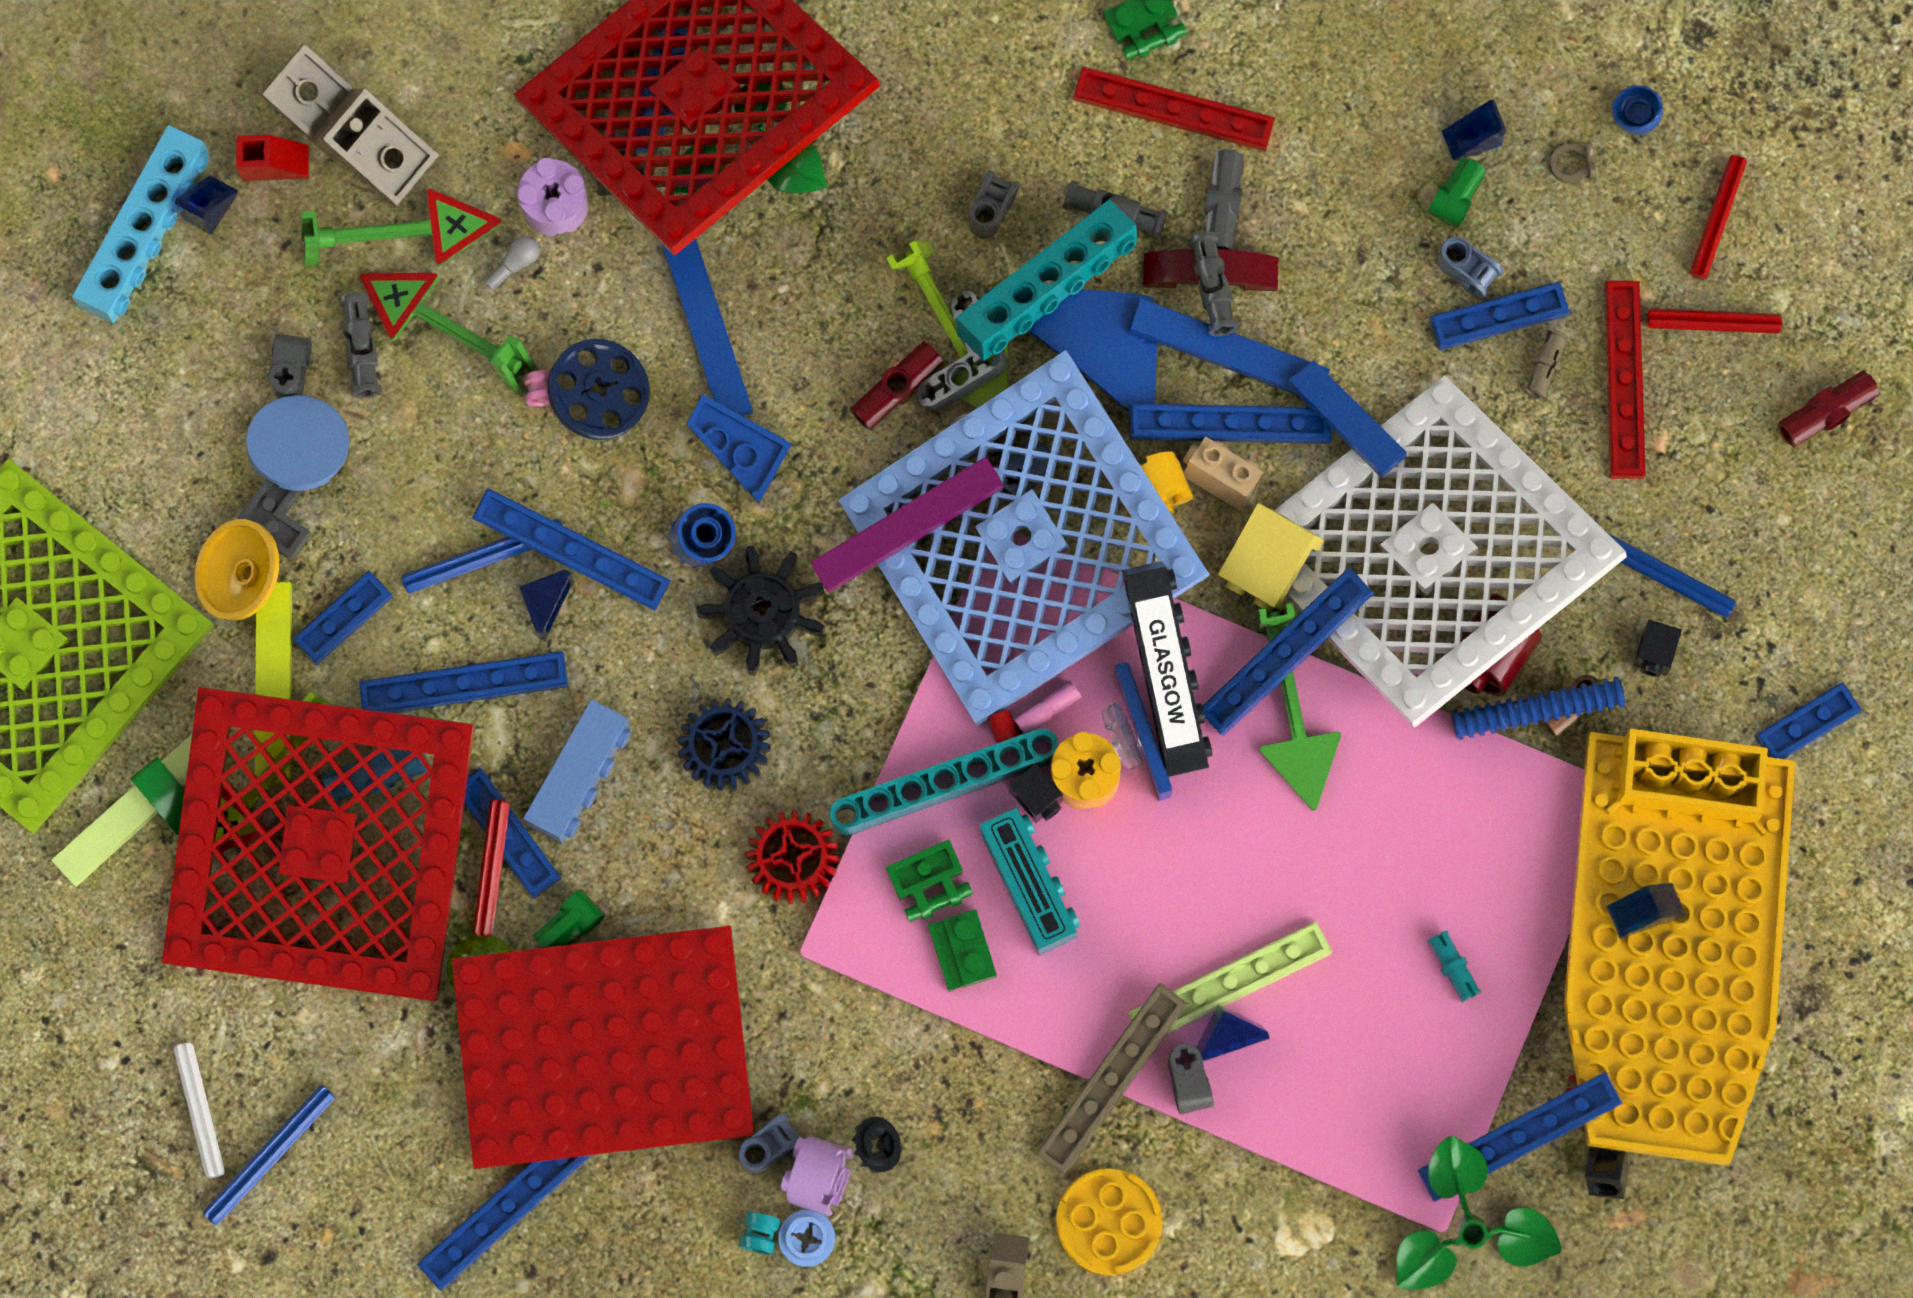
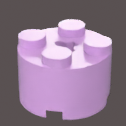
M543 158L527 169L521 177L518 185V199L527 223L534 230L547 236H556V234L572 232L582 224L588 212V196L582 176L572 165L561 160Z
M811 1135L807 1139L799 1137L793 1151V1157L796 1158L792 1171H786L782 1180L781 1190L787 1192L788 1203L831 1216L833 1212L829 1208L830 1205L837 1207L845 1191L851 1169L844 1166L846 1158L852 1160L853 1151L851 1148Z

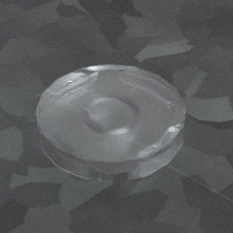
M1116 702L1103 707L1102 717L1105 728L1111 731L1113 737L1112 745L1123 765L1128 769L1131 768V770L1143 765V757L1138 741L1121 707Z

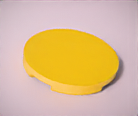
M1101 1168L1083 1174L1066 1189L1058 1206L1056 1229L1064 1251L1078 1266L1099 1275H1120L1136 1269L1152 1255L1161 1236L1162 1212L1156 1195L1141 1178L1131 1172Z

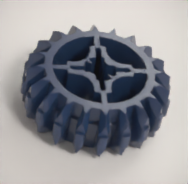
M730 698L725 699L724 707H719L717 699H712L711 705L713 709L707 711L705 705L700 704L698 708L701 716L698 717L692 712L688 714V719L693 725H681V731L689 736L678 737V744L686 747L678 751L680 759H688L683 764L685 771L695 769L692 773L694 781L700 780L705 775L703 785L706 788H709L713 781L716 780L718 791H723L724 782L729 781L731 789L736 790L737 779L741 778L743 783L748 785L750 784L748 772L757 777L761 774L759 768L755 765L756 763L761 765L767 764L768 759L760 753L771 751L770 744L762 742L770 738V733L768 730H760L765 725L763 718L753 720L757 714L756 709L750 708L743 713L745 709L743 701H739L734 709L732 708ZM729 720L719 730L706 729L704 731L713 722ZM739 723L745 726L752 735L751 749L744 747V743L736 740ZM729 737L731 747L727 749L725 746L726 750L720 751L717 742L719 740L723 742V738ZM697 740L703 741L705 746L712 749L709 766L702 762L696 753ZM729 759H745L741 764L733 768L719 769Z

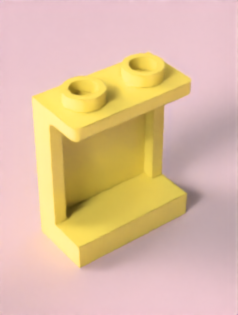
M1258 503L1218 575L1227 580L1225 587L1243 596L1246 591L1255 596L1256 598L1253 603L1262 609L1265 608L1268 612H1271L1273 608L1283 611L1285 607L1283 600L1311 550L1319 551L1325 539L1273 509Z

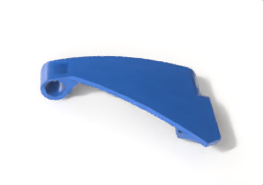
M1081 289L1078 293L1070 294L1062 300L1051 314H1044L1034 322L1030 330L1027 331L1058 355L1066 350L1080 372L1127 412L1130 403L1154 404L1157 343L1128 332L1139 300L1142 298L1154 303L1153 297L1142 294ZM1022 300V301H1019L1018 303H1027V302H1029V301H1028V300ZM995 320V321H993V323H1001V322H1003V320Z

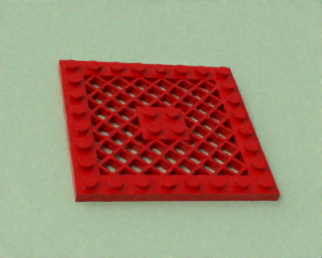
M629 0L513 95L517 102L675 256L880 87V83L877 77L793 0ZM723 6H736V13L722 14ZM745 6L753 13H745ZM700 7H714L713 15H699ZM678 8H691L690 16H677ZM757 24L756 32L742 33L743 25ZM765 24L774 32H764ZM734 25L733 33L719 34L720 26ZM711 26L710 34L697 35L698 27ZM689 27L688 35L674 36L675 28ZM666 28L665 36L652 37L653 29ZM766 43H777L776 51L762 52V46ZM787 43L793 50L785 51V44ZM754 44L753 52L739 53L740 45ZM731 45L730 53L716 54L717 46ZM699 46H708V52L705 53ZM686 47L685 55L671 56L672 48ZM654 48H663L662 56L649 57V51ZM640 49L639 57L626 58L627 50ZM783 62H797L796 70L782 71ZM806 62H807L813 69L805 70V64H806ZM760 63H774L773 71L759 72ZM737 64H751L750 72L736 73ZM719 65H728V71L726 72ZM647 68H660L659 76L646 77ZM624 69H637V76L623 78ZM602 70H615L614 78H601ZM803 81H817V88L802 90ZM780 82H794V89L779 91ZM757 83H771V90L756 92ZM739 84H748V91L743 92ZM644 88H648L652 96H643ZM621 89H635L634 96L620 97ZM599 90H612L611 98H598ZM576 91H589L588 99H575ZM778 102H792L791 110L777 111ZM755 103H769L768 111L754 112ZM732 104H746L745 112L731 113ZM632 108L631 117H617L618 109ZM641 108H654L653 116H640ZM663 108L671 115H663ZM609 109L608 118H595L596 110ZM586 110V117L584 118L578 111ZM752 123H766L765 131L751 132ZM729 124H743L742 132L728 133ZM706 125H720L719 133L705 134ZM683 126H684L691 134L682 135V133H683ZM651 127L650 136H637L638 128ZM661 127H674L673 135L660 136ZM629 128L628 137H614L615 129ZM606 129L605 138L597 130ZM726 144H740L739 153H725ZM717 145L716 154H702L703 146ZM681 146H694L693 154L680 155ZM658 147H671L670 155L657 156ZM626 148L625 157L617 149ZM635 148H648V155L634 157ZM703 165H714L713 174H700V167ZM678 166H691L690 175H677ZM655 167H668L667 176H654ZM636 168H646L645 175L643 176ZM689 186L687 195L674 196L675 187ZM656 187H666L665 195H663Z
M198 687L162 963L438 1001L475 724ZM231 727L241 728L229 737ZM253 730L273 732L275 734L262 743ZM246 733L256 749L242 758L232 743ZM286 734L310 738L296 748ZM280 738L291 753L277 763L266 748ZM321 739L344 743L330 753ZM315 743L325 758L311 768L301 755V752ZM355 744L376 746L378 748L364 757ZM346 748H349L359 763L345 772L335 757ZM390 749L412 751V753L399 762ZM228 751L237 763L225 772ZM383 752L394 767L379 777L369 762ZM261 753L271 768L257 778L247 763ZM423 753L434 754L433 764L429 762ZM415 757H418L428 772L414 782L403 767ZM295 758L305 773L291 782L281 767ZM329 762L340 777L326 787L315 772ZM364 767L374 782L360 792L349 777ZM241 768L252 783L238 793L228 780V777ZM398 772L408 787L394 797L384 781ZM276 773L286 788L272 797L262 782ZM310 777L320 792L306 802L296 787ZM431 777L427 800L418 786ZM344 782L355 797L341 807L330 792ZM224 785L232 798L220 806ZM256 787L266 800V803L253 812L242 797ZM376 787H379L389 802L375 812L365 799V796ZM413 791L423 807L409 816L398 801ZM290 792L299 805H287L285 815L276 802ZM325 797L334 810L313 808L311 806ZM358 801L369 815L359 825H357V813L345 812ZM237 803L247 818L233 827L223 812ZM393 806L404 821L390 831L379 816ZM271 807L281 822L268 832L257 817ZM426 812L424 832L422 833L413 821ZM219 819L228 832L216 841ZM374 821L384 837L370 846L360 831ZM251 822L262 837L248 847L238 831ZM408 826L419 841L405 851L394 836ZM284 828L282 848H280L272 836ZM232 837L243 852L229 862L219 849V846ZM356 838L365 851L352 860ZM389 841L399 856L385 866L375 850ZM264 842H267L277 857L263 866L253 851ZM421 847L418 869L409 855ZM215 855L223 867L211 875L213 857ZM369 855L380 871L366 881L355 865ZM247 857L257 872L244 881L233 866ZM403 860L414 876L400 886L389 870ZM277 863H279L278 874L291 876L279 886L267 872ZM225 872H228L238 886L224 896L214 881ZM351 873L360 886L346 895L337 882L349 883ZM384 875L394 888V891L380 900L370 885ZM262 876L272 891L259 901L248 886ZM302 877L326 881L312 891ZM296 881L307 896L293 906L282 890ZM417 881L413 903L404 890ZM330 885L341 901L327 911L316 895ZM210 889L218 899V902L207 910ZM364 890L375 906L361 915L351 902V899ZM242 891L253 906L239 916L229 900ZM399 895L409 908V911L396 920L385 904ZM277 896L287 911L273 920L263 905ZM311 901L321 916L307 925L297 910ZM345 905L356 920L342 930L331 915ZM223 906L234 921L220 931L210 918V915ZM257 910L268 926L254 935L243 920ZM379 910L390 925L376 935L366 922V919ZM291 915L302 930L288 940L278 925ZM412 915L410 937H408L400 924ZM326 920L336 935L323 945L312 929ZM205 924L213 934L203 933ZM360 925L371 940L357 950L346 934ZM238 926L246 938L224 935ZM394 929L405 945L391 955L380 939ZM272 930L281 943L260 941L259 939ZM306 935L315 948L293 944ZM338 940H341L350 953L327 949ZM372 945H375L384 958L361 954ZM408 950L406 961L396 959Z

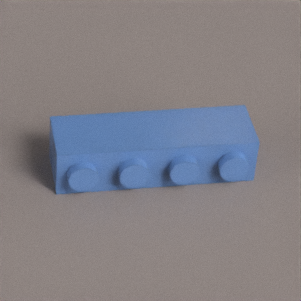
M591 699L523 819L527 826L562 845L567 837L573 838L581 823V820L578 819L584 807L590 808L597 796L598 790L595 789L601 777L604 779L608 777L615 763L612 757L618 747L620 749L625 747L631 736L632 731L629 730L630 723L628 718Z

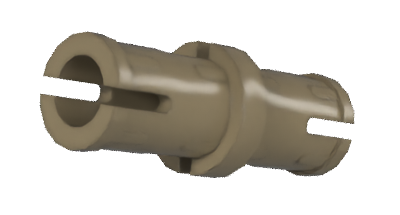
M1548 330L1542 350L1539 355L1535 356L1532 363L1534 369L1524 390L1528 396L1539 400L1545 399L1550 381L1560 368L1558 362L1569 338L1566 334L1558 330Z

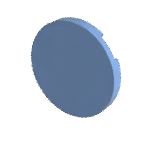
M287 396L268 403L253 417L247 431V454L254 470L267 480L279 485V488L293 491L310 490L328 483L330 478L347 461L349 433L343 418L329 404L308 396Z

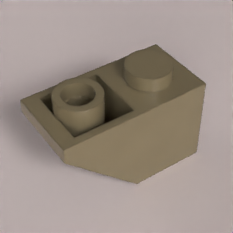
M994 1233L985 1298H1022L1030 1237Z

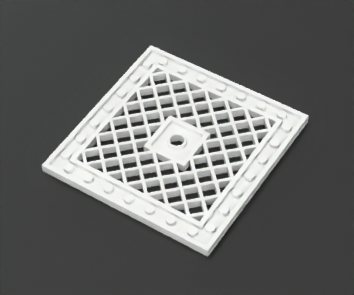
M1445 375L1381 425L1407 452L1406 457H1423L1422 468L1404 467L1405 459H1403L1398 464V467L1392 468L1383 477H1380L1351 449L1274 510L1307 530L1320 521L1319 530L1309 531L1325 539V541H1342L1341 552H1324V541L1319 551H1311L1305 562H1315V572L1304 563L1286 595L1301 612L1328 587L1326 584H1332L1346 570L1347 563H1364L1363 574L1357 575L1368 587L1369 585L1386 586L1385 597H1370L1359 608V617L1353 613L1327 639L1413 728L1626 558V551ZM1431 436L1449 437L1448 447H1430ZM1455 437L1465 447H1455ZM1424 439V447L1415 446ZM1429 457L1447 458L1446 468H1428ZM1453 458H1471L1470 469H1452ZM1477 459L1488 469H1477ZM1379 478H1396V488H1378ZM1403 478H1420V489H1402ZM1427 479H1445L1444 490L1426 489ZM1451 479L1469 480L1468 490H1451ZM1372 480L1371 488H1362ZM1476 480H1493V490L1475 491ZM1500 481L1510 491H1499ZM1353 498L1370 499L1369 509H1352ZM1377 499H1394V509L1376 510ZM1401 499L1419 500L1418 511L1400 510ZM1425 500H1443L1442 511L1434 503L1425 508ZM1346 501L1345 509H1335ZM1449 501H1467L1466 512H1449ZM1474 501L1491 502V513L1473 512ZM1498 502H1516L1515 513H1497ZM1522 503L1534 514L1522 513ZM1327 519H1344L1343 530H1326ZM1351 520H1368L1367 531H1350ZM1375 520L1392 521L1391 532L1374 531ZM1399 521H1409L1398 530ZM1453 522L1465 523L1464 533ZM1472 523H1490L1489 534H1471ZM1496 523L1514 524L1513 535L1495 534ZM1538 524V536L1520 535V525ZM1545 525L1556 536H1544ZM1349 541L1366 542L1365 553L1348 552ZM1373 542H1383L1380 545L1384 553H1372ZM1427 543H1435L1439 546L1437 552L1431 555L1423 554L1420 549ZM1476 545H1488L1487 556H1476L1479 554ZM1494 545H1511V557L1493 556ZM1519 546H1537L1536 557H1518ZM1543 546L1561 547V558H1542ZM1568 548H1569L1573 553H1571V554L1567 557V551H1568ZM1339 562V574L1322 573V563ZM1371 563L1388 564L1387 575H1370ZM1395 565L1406 576L1394 575ZM1468 566L1486 567L1485 578L1467 577ZM1492 567H1510L1509 579L1491 578ZM1461 568L1460 577H1450ZM1517 568H1535L1534 579H1516ZM1541 568H1553L1541 577ZM1393 586H1410L1409 598L1392 597ZM1417 587L1425 595L1435 589L1434 598H1416ZM1441 588H1459L1458 599H1441ZM1466 588H1484L1483 600L1465 599ZM1490 589H1508V601L1490 600ZM1515 589L1525 590L1514 599ZM1366 607H1384L1383 619L1365 618ZM1391 608H1408L1407 620L1390 619ZM1415 608L1433 609L1432 620H1414ZM1439 610H1457L1456 621H1439ZM1464 610H1482L1481 622L1463 621ZM1489 611H1499L1488 620ZM1369 629H1382L1381 641ZM1389 630H1406L1405 642L1388 641ZM1413 630L1431 631L1430 642H1412ZM1437 632H1455V642L1437 643ZM1462 632H1473L1461 642ZM1392 652H1404L1403 663ZM1411 652L1429 653L1428 665L1410 664ZM1436 653H1446L1435 663Z

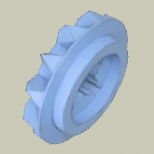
M811 1210L797 1211L790 1215L780 1228V1249L784 1256L798 1266L814 1267L827 1260L834 1249V1228L823 1214ZM810 1224H813L812 1235L822 1243L809 1244L805 1252L802 1253V1241L792 1236V1234H805Z

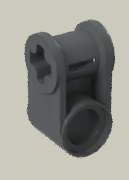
M991 170L986 172L977 196L970 208L969 225L973 235L978 238L987 239L993 237L998 232L1007 211L1011 208L1020 187L1019 182L1014 181L1010 183L994 176V172ZM986 214L993 219L988 223H982L976 218Z
M275 335L269 382L278 399L302 395L312 353L311 338Z
M1191 1044L1176 1046L1170 1053L1168 1066L1179 1115L1214 1107L1210 1083L1205 1074L1199 1050ZM1181 1052H1185L1187 1057L1193 1056L1194 1061L1189 1065V1070H1185L1182 1064L1177 1065L1175 1062L1181 1056Z

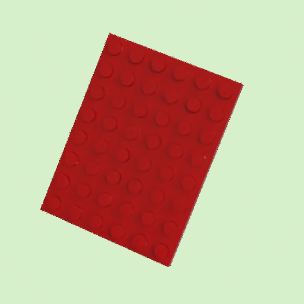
M731 925L452 959L474 1170L751 1137L755 1134Z

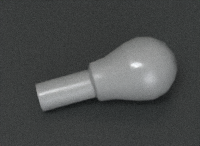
M521 236L515 239L510 245L506 256L502 259V264L485 280V283L494 291L511 273L515 274L536 262L540 252L537 241L529 236Z

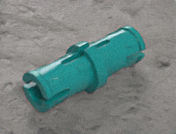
M1446 930L1441 932L1439 936L1437 934L1430 938L1427 942L1431 945L1443 967L1441 969L1444 976L1448 975L1463 1003L1468 1001L1470 997L1477 996L1482 991L1478 988L1466 967L1468 961L1465 956H1460Z

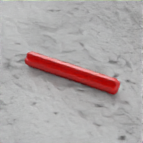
M1731 155L1728 159L1690 269V275L1693 277L1706 279L1709 274L1747 164V160L1744 157Z
M1651 308L1647 314V325L1649 328L1778 334L1782 329V315L1774 313Z
M494 799L489 803L472 930L476 936L491 937L493 935L510 808L509 802Z

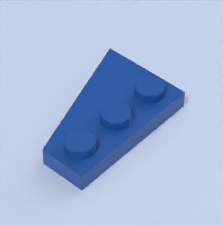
M704 394L686 423V426L759 504L792 443Z

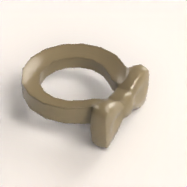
M1587 142L1585 147L1567 143L1554 150L1550 158V169L1554 177L1563 183L1571 184L1581 181L1587 175L1591 179L1595 178L1596 167L1592 143ZM1568 151L1585 157L1587 165L1573 175L1561 172L1557 166L1559 156Z

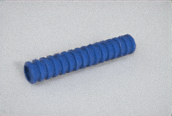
M1618 676L1614 677V681L1608 682V679H1603V683L1600 684L1597 681H1593L1590 686L1583 683L1580 688H1576L1573 685L1571 690L1566 691L1563 687L1560 688V692L1555 693L1554 690H1549V694L1546 695L1543 692H1539V696L1536 697L1529 694L1527 699H1522V696H1519L1517 701H1512L1509 698L1506 699V703L1501 704V701H1496V705L1490 706V703H1485L1483 708L1475 705L1473 710L1465 707L1463 712H1458L1455 709L1451 715L1456 738L1458 737L1459 740H1463L1464 736L1469 735V738H1474V734L1477 733L1480 736H1484L1487 731L1494 734L1496 729H1501L1504 732L1506 727H1512L1514 730L1517 729V725L1522 724L1523 727H1528V723L1531 722L1534 725H1538V721L1544 720V723H1548L1550 718H1555V721H1558L1560 716H1565L1568 719L1571 718L1570 714L1575 713L1578 717L1582 715L1581 712L1587 711V714H1592V710L1598 709V712H1602L1605 707L1612 710L1614 705H1619L1620 708L1625 707L1624 703L1626 701L1621 679L1619 680Z

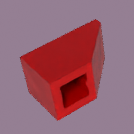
M273 135L236 136V168L243 181L309 179V145Z

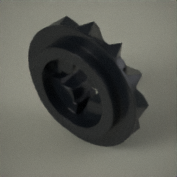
M881 1117L864 1119L862 1123L855 1127L856 1135L851 1141L856 1146L853 1155L859 1156L861 1159L860 1167H868L871 1173H884L893 1169L901 1156V1141L895 1127ZM879 1138L876 1146L879 1151L872 1153L874 1144L871 1140Z

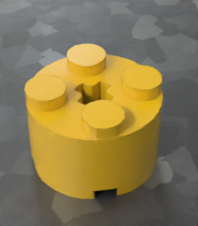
M1161 452L1145 457L1147 462L1140 466L1171 514L1175 512L1174 506L1184 504L1193 499L1192 492L1175 453ZM1123 504L1127 517L1132 518Z
M1079 732L1065 739L1055 750L1051 762V780L1063 794V802L1076 809L1096 808L1106 804L1118 789L1121 761L1114 746L1105 738L1096 734ZM1089 766L1092 768V776L1088 773L1083 777L1080 776V767L1086 768Z

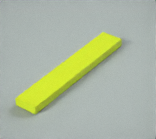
M276 582L269 599L256 612L255 694L292 699L291 582ZM255 730L256 736L262 743L275 734L273 732ZM279 738L266 749L275 759L284 749L285 744ZM261 753L255 757V775L257 778L269 765ZM290 763V765L284 770V773L287 775V777L290 779V781H291V763ZM278 777L272 785H282L283 782Z

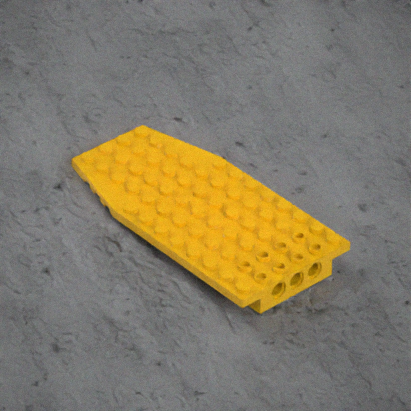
M1631 728L1625 736L1589 732L1587 735L1564 1008L1577 1086L1603 1072H1607L1623 1102L1619 1107L1584 1124L1587 1146L1726 1166L1731 1163L1745 1123L1744 1119L1749 1104L1752 1102L1760 1072L1767 1058L1766 1054L1776 1031L1795 761L1767 757L1768 748Z

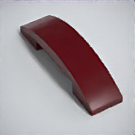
M1172 249L1144 253L1143 287L1177 288V284L1199 285V279L1201 278L1195 274L1194 265L1196 264L1194 250ZM1217 249L1219 258L1224 261V275L1227 277L1229 286H1244V290L1278 291L1279 257L1248 251Z

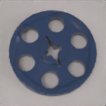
M588 339L571 345L558 357L549 373L547 394L554 414L570 431L588 439L609 440L627 433L637 424L647 408L650 387L644 367L632 352L620 344L609 340ZM589 351L595 357V364L593 366H584L578 360V353ZM615 358L624 360L628 371L624 374L614 372L611 368V360ZM558 375H570L574 380V388L570 390L561 388L557 382ZM595 383H597L598 387H609L602 396H600L599 392L590 391ZM626 389L636 391L640 397L639 403L636 405L628 404L624 401L623 391ZM572 405L583 407L586 411V419L582 421L573 419L570 416L569 407ZM607 412L615 414L619 419V426L608 428L602 422V415Z

